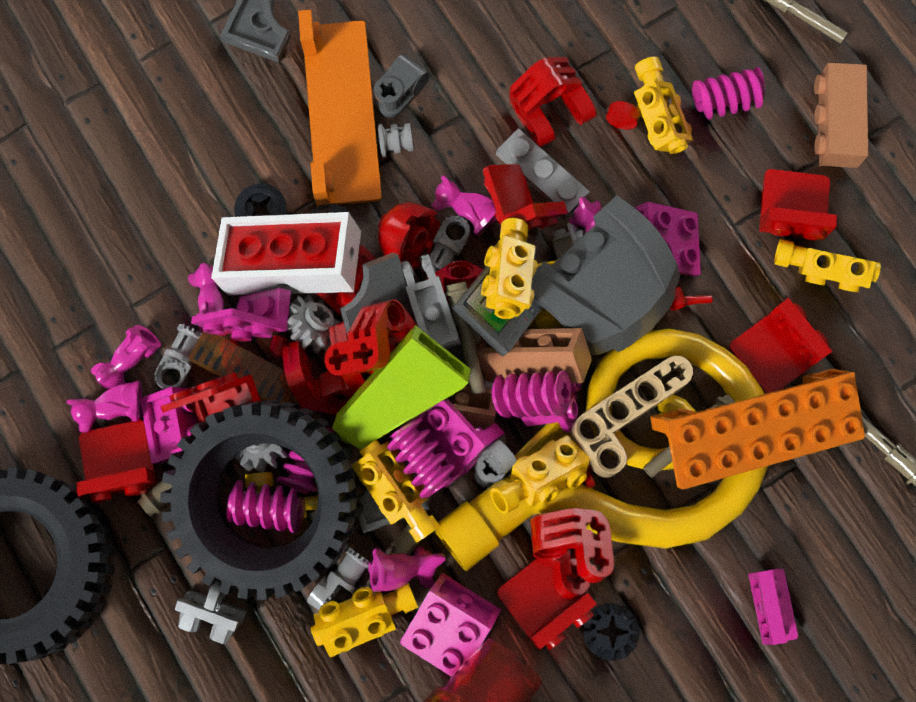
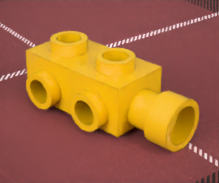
M659 57L646 58L635 65L637 76L640 81H643L644 86L635 91L634 94L638 102L637 109L644 119L648 130V140L657 151H665L670 154L680 153L688 148V143L693 141L691 136L692 127L685 120L681 109V98L675 93L672 83L664 82L663 67ZM671 97V104L668 106V100ZM680 126H682V133H678Z
M508 218L501 223L500 240L495 246L489 247L484 260V265L490 267V273L482 283L481 295L487 297L485 307L495 310V315L502 319L518 317L525 309L528 310L534 299V290L531 289L532 278L537 269V261L534 260L535 245L526 243L528 224L518 218Z
M784 239L779 240L774 258V265L787 268L789 265L799 266L798 273L806 275L805 282L825 286L826 280L840 282L839 289L859 293L860 287L870 288L871 282L877 281L881 268V263L796 246L793 241ZM822 255L824 257V263L821 266H818L817 259L819 256ZM856 262L857 269L852 273L851 266Z
M568 435L556 442L554 440L549 441L540 451L529 457L523 456L519 458L512 467L510 483L503 482L492 488L490 491L491 499L495 507L502 514H507L519 507L520 502L524 499L531 507L539 502L543 505H548L558 497L561 489L566 486L570 489H576L585 481L590 458Z
M375 440L359 451L362 458L351 466L390 524L392 525L404 517L411 527L409 532L417 543L439 528L440 525L434 516H429L421 505L428 500L427 497L421 499L419 496L424 486L413 487L411 483L415 477L411 474H404L403 470L406 467L404 462H396L395 458L400 451L398 449L389 451L387 449L389 441L380 445Z
M409 583L386 595H383L381 591H373L369 587H363L355 591L351 599L338 604L336 601H330L323 604L319 612L313 614L315 625L310 626L317 646L319 647L324 644L329 657H333L396 630L392 615L403 610L405 613L417 609L418 605Z

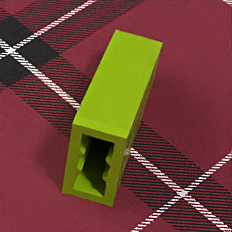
M415 325L390 353V358L385 367L375 370L337 413L332 429L338 433L343 442L353 444L360 450L463 389L469 383L471 369Z

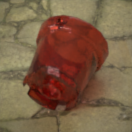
M488 638L443 687H435L425 698L424 702H530L543 682L527 663L523 667L515 659L517 655L499 642Z

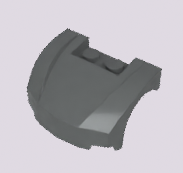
M618 195L593 216L596 224L551 266L544 261L536 269L535 275L532 278L533 300L550 312L564 328H582L590 355H599L613 349L619 352L631 346L651 331L671 307L680 278L677 262L661 234L646 217Z

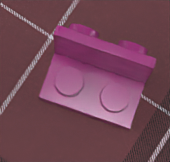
M651 202L634 207L661 234L677 262L679 274L693 277L700 275L697 213Z
M276 288L240 296L236 309H225L192 316L191 324L202 326L203 331L210 334H223L224 332L232 334L231 339L237 341H251L254 336L271 338L273 333L287 331L291 291Z
M447 398L417 416L423 420L416 429L419 431L429 428L430 430L425 442L438 441L433 454L446 453V457L441 465L453 464L455 466L449 477H458L445 485V488L463 477L477 463L482 452L496 440H499L505 433L496 423L485 430L481 427L475 429Z
M441 573L410 623L400 644L454 679L460 680L491 630L501 609L444 573Z

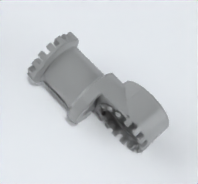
M456 215L446 218L433 240L434 247L429 255L434 272L451 263L454 256H458L463 246L469 241L470 226L463 217ZM454 224L461 225L465 230L464 236L459 240H451L446 235L449 226Z
M178 325L177 330L179 333L171 348L165 350L164 356L154 374L155 381L162 390L169 387L185 388L189 380L188 373L193 365L191 359L200 342H205L206 336L199 333V331L194 333V328L190 331V326ZM176 369L180 371L181 377L177 384L167 386L163 383V376L168 370Z
M496 440L482 452L475 466L474 479L483 488L490 487L493 483L502 480L517 460L503 442ZM486 465L493 467V470L496 471L495 475L493 473L484 474L483 471Z
M350 547L345 550L347 555L335 572L330 571L327 577L324 576L308 597L307 603L318 611L323 604L333 601L332 598L336 597L335 594H338L341 586L354 593L356 582L366 568H368L369 561L363 556L359 559L360 554Z

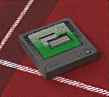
M486 266L452 309L503 357L509 353L542 308L533 300L528 310L525 309L518 317L511 319L497 317L495 310L485 307L487 297L481 295L482 283L490 273V267Z

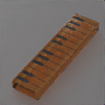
M202 332L188 357L189 361L220 377L236 372L238 378L251 374L260 398L266 401L277 400L278 404L290 402L297 404V410L304 409L301 408L291 392L283 369L216 334Z

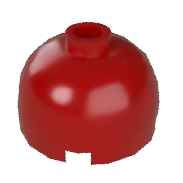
M407 202L396 205L384 214L378 223V244L383 255L396 253L399 255L401 263L408 261L413 270L420 267L421 262L418 259L424 250L430 255L434 247L433 240L440 229V221L435 219L434 216L438 215L437 212L426 206Z

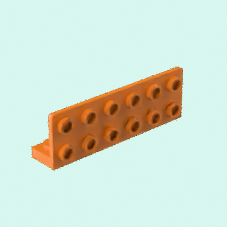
M311 10L298 11L300 41L305 56L313 162L310 163L312 188L317 207L325 204L346 205L381 201L382 194L365 22L352 21L320 24V22H314Z
M828 369L802 376L803 384L711 409L695 412L679 408L650 416L652 430L665 433L668 437L677 487L682 490L864 439L865 434L855 372Z

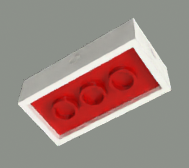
M349 212L224 217L221 219L211 278L227 295H249L276 288L290 290L291 294L354 292L361 230Z

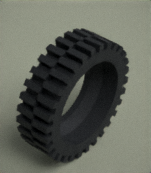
M267 400L223 409L221 412L207 416L205 422L194 425L189 430L193 435L182 437L176 445L182 451L171 454L167 463L175 466V469L164 472L162 483L171 484L172 487L160 494V503H171V509L161 513L163 523L168 521L174 522L175 528L166 532L169 542L177 538L180 539L183 546L175 550V553L179 559L190 555L193 561L186 568L192 574L202 569L205 570L207 573L201 581L209 587L220 580L222 583L219 592L228 595L235 589H239L237 598L248 599L255 593H257V600H267L273 594H276V598L283 597L292 590L296 592L317 579L341 557L340 554L350 545L351 540L349 537L357 531L359 525L358 522H355V518L362 513L363 506L362 503H357V497L363 494L362 484L355 485L354 478L358 475L348 461V458L354 456L350 447L341 448L338 443L341 441V438L336 431L330 433L327 430V427L330 425L324 418L313 419L312 416L315 412L307 408L297 410V404L290 402L278 404L277 400ZM269 443L294 451L307 463L315 477L318 488L316 515L307 531L291 543L281 546L255 544L238 534L229 524L223 512L220 500V485L223 474L230 461L239 452L252 445Z
M8 467V471L0 469V512H23L36 518L46 527L56 546L57 570L48 593L34 608L14 618L0 619V664L22 663L46 658V654H56L65 649L63 644L74 643L81 637L78 631L80 629H89L95 622L90 618L93 612L101 613L105 606V603L99 601L101 594H110L112 584L105 583L106 575L115 574V565L108 564V556L115 555L114 545L106 544L105 538L112 535L109 527L100 524V521L105 519L101 511L92 508L90 500L79 497L75 486L30 469L26 471L16 467Z

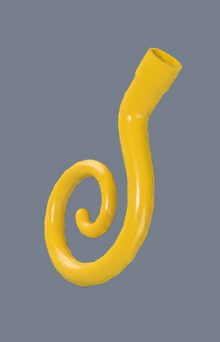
M676 329L651 330L631 346L619 352L615 351V349L610 350L598 362L587 387L586 412L613 395L619 378L634 364L644 359H667L672 356H682L692 365L708 373L723 388L726 395H729L735 402L764 395L765 393L747 366L721 345L696 333ZM676 395L670 396L657 405L658 410L662 413L679 408L697 412L685 399ZM610 405V406H609V413H610V415L613 417L612 412H611V411H612V405ZM590 423L593 435L596 438L597 430L595 426ZM620 430L614 433L626 452V464L628 466L643 469V466L666 449L639 446L626 438ZM673 462L662 470L674 469ZM768 466L723 478L712 493L696 504L666 510L627 504L581 484L576 489H570L568 486L561 489L558 497L548 505H543L539 502L531 507L524 499L520 502L519 507L507 514H502L495 507L490 491L503 482L510 483V474L502 480L493 483L469 503L464 501L438 522L440 527L435 530V533L465 571H468L500 546V540L531 516L570 508L596 510L605 515L609 521L611 539L613 541L664 549L706 541L742 515L759 491ZM590 524L586 526L588 530H591L593 533L597 534L596 530L591 529Z

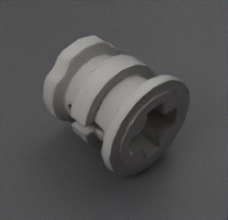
M410 123L404 124L403 127H397V124H392L391 128L384 129L382 124H378L382 157H386L387 151H394V154L401 153L400 150L407 149L408 152L413 151Z

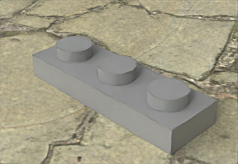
M519 128L496 150V156L505 164L520 165L526 182L548 202L564 201L568 214L564 215L566 218L580 204L579 198L582 196L587 198L590 191Z

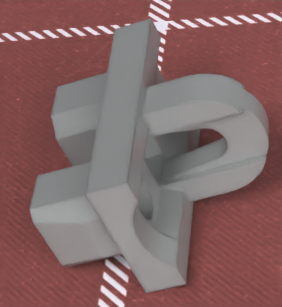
M220 580L211 586L207 596L189 589L183 599H178L175 610L180 612L178 625L180 629L188 632H197L201 627L202 620L213 624L209 637L221 644H226L231 639L235 630L245 620L247 610L223 602L225 594L219 592L222 583Z

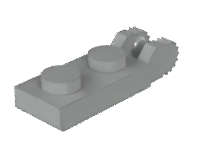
M429 254L421 256V263L424 272L427 273L428 280L415 283L414 271L409 262L401 263L408 285L406 287L418 327L445 349L461 344L439 276L436 277Z

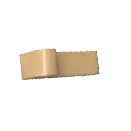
M682 356L667 358L583 413L575 421L571 429V437L590 458L589 465L597 475L609 478L625 467L627 455L614 433L680 391L691 380L693 367L686 358ZM677 370L680 373L678 378L674 377L663 385L661 380L670 371ZM641 385L648 386L653 391V400L646 401L642 399L638 394V387ZM612 404L621 405L625 410V418L622 420L613 418L609 413V406ZM582 423L593 424L597 430L596 438H585L580 432V425ZM602 452H611L616 457L617 465L615 468L608 469L601 464L600 455Z

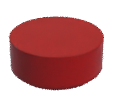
M624 101L611 103L606 114V120L612 126L624 130L634 129L640 117L637 107Z

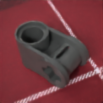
M404 53L399 55L374 86L377 111L384 117L392 118L398 116L415 95L419 94L426 86L430 78V71Z

